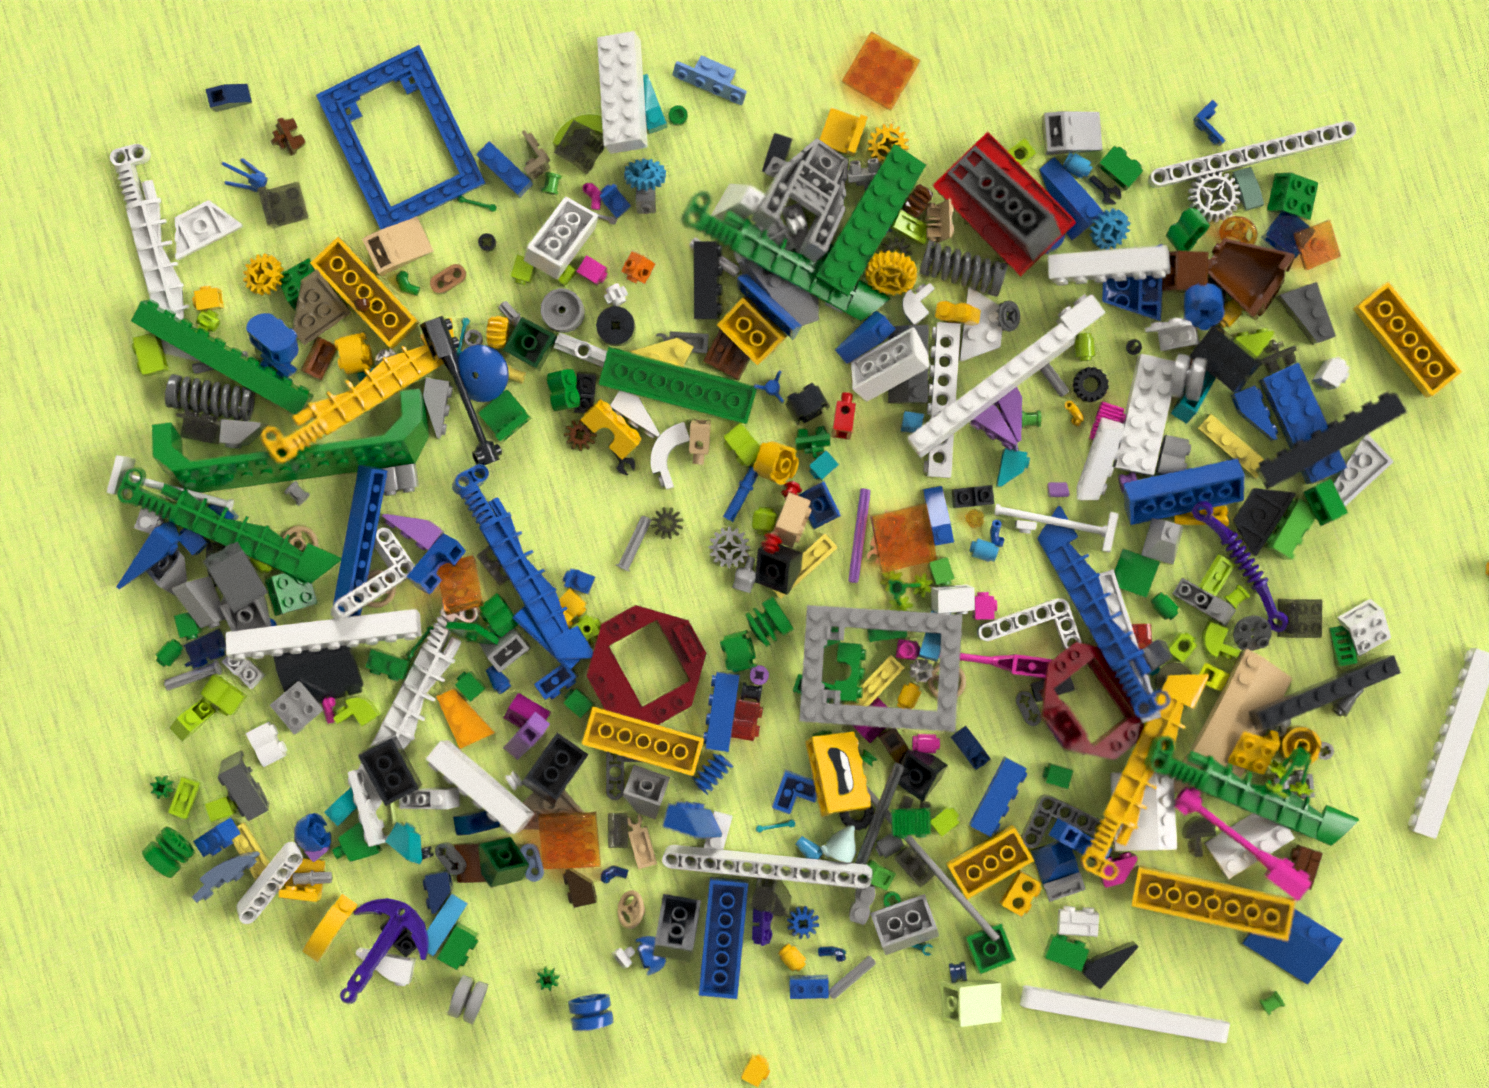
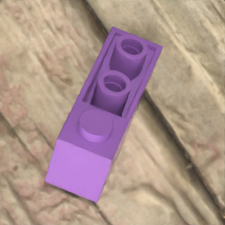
M1016 387L995 402L994 405L999 406L1003 419L1007 422L1015 440L1019 442L1021 441L1022 395L1018 387Z
M991 405L970 421L969 424L974 429L983 430L990 439L999 440L1008 450L1018 451V443L996 406Z
M389 514L382 515L386 519L384 522L392 528L396 526L402 530L400 532L401 535L407 539L413 538L417 541L415 545L424 551L426 549L429 550L442 533L445 532L430 520Z
M534 712L503 749L518 760L537 742L550 723Z

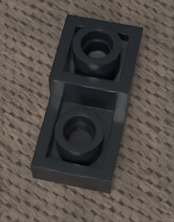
M774 133L762 172L766 171L774 156L786 161L793 138Z
M577 372L576 389L580 396V406L574 408L575 413H586L594 405L597 373Z
M993 485L951 490L953 509L995 504Z
M1071 676L1054 688L1057 695L1075 690ZM1045 679L1030 684L1036 702L1043 701L1039 691L1044 688Z
M389 919L386 920V921L380 926V929H381L382 931H383L384 927L386 926V924L388 923ZM404 928L393 944L405 958L417 949L411 937L412 933L407 928Z

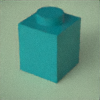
M826 450L809 465L811 468L809 473L816 480L818 478L823 480L839 464Z

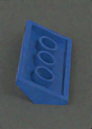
M747 274L740 275L737 278L738 290L745 296H748L787 336L794 340L802 325Z
M526 606L513 617L523 629L568 671L581 660L557 659Z

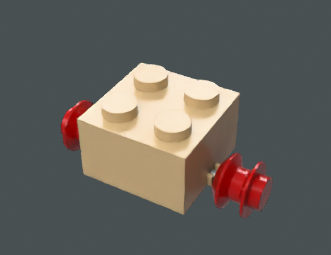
M789 481L784 484L786 490H782L781 494L786 502L774 532L765 534L764 538L766 541L761 542L763 550L768 553L778 552L779 547L777 544L793 548L795 542L799 543L812 510L808 508L811 501L799 497L797 494L802 492V488L795 481Z

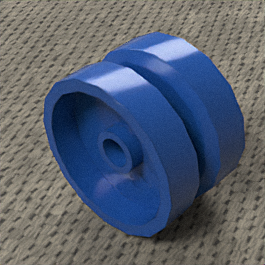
M609 994L586 995L568 1001L570 1013L575 1014L571 1018L572 1029L575 1031L599 1029L614 1023L612 1011L606 1010L611 1006Z

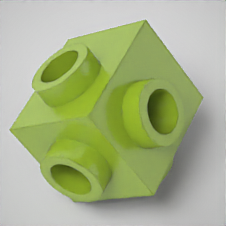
M585 615L578 619L579 623L571 626V628L578 626L586 640L591 644L597 641L602 623L599 618L595 619L594 616L589 617Z

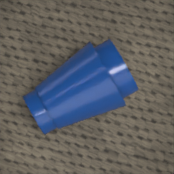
M493 665L486 670L494 692L497 691L498 694H502L511 687L510 680L502 672L499 673Z

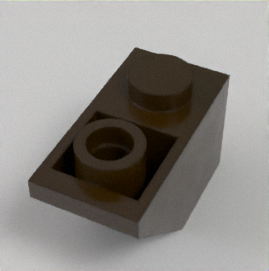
M889 728L878 737L895 763L900 764L906 752L910 749L897 729Z
M572 867L566 868L563 878L565 885H569L570 892H567L569 903H573L574 908L596 903L598 899L594 881Z

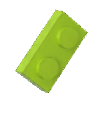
M900 210L890 228L919 245H924L927 240L926 228L931 227H926L925 223Z
M1218 554L1198 587L1217 596L1235 564Z
M184 776L181 777L168 813L188 819L201 783Z

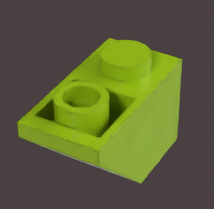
M1267 328L1258 329L1255 334H1249L1248 331L1237 333V337L1234 338L1258 357L1273 337L1274 330L1268 331Z
M202 698L177 717L170 726V729L183 742L196 732L216 710Z

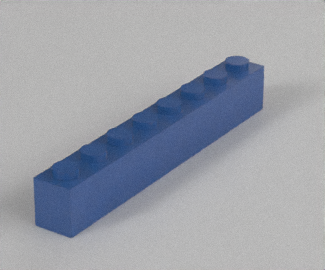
M358 466L333 605L342 597L365 584L368 580L387 470L373 466ZM353 596L355 602L361 603V599L358 596ZM337 606L339 612L345 613L344 607ZM362 608L348 617L361 616Z

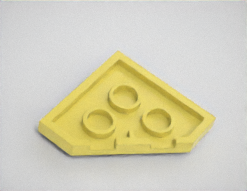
M677 337L629 352L684 367L694 346Z

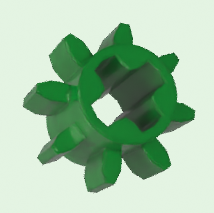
M168 775L164 776L163 779L160 776L155 777L157 782L150 783L153 786L151 794H157V799H160L162 795L165 798H169L168 792L175 791L172 788L174 781L168 780ZM164 784L165 788L161 790L160 786Z
M545 966L543 973L538 971L537 975L540 979L536 980V983L542 985L541 990L545 987L551 991L552 985L558 986L559 983L555 980L560 975H555V968L548 970ZM549 975L551 979L547 983L545 982V977Z

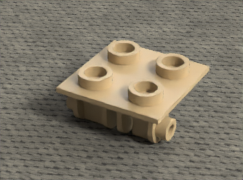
M951 199L936 205L935 203H929L928 207H926V217H936L926 218V221H936V223L926 224V227H936L926 228V238H928V241L939 243L952 238L954 226L951 223V216L953 215Z

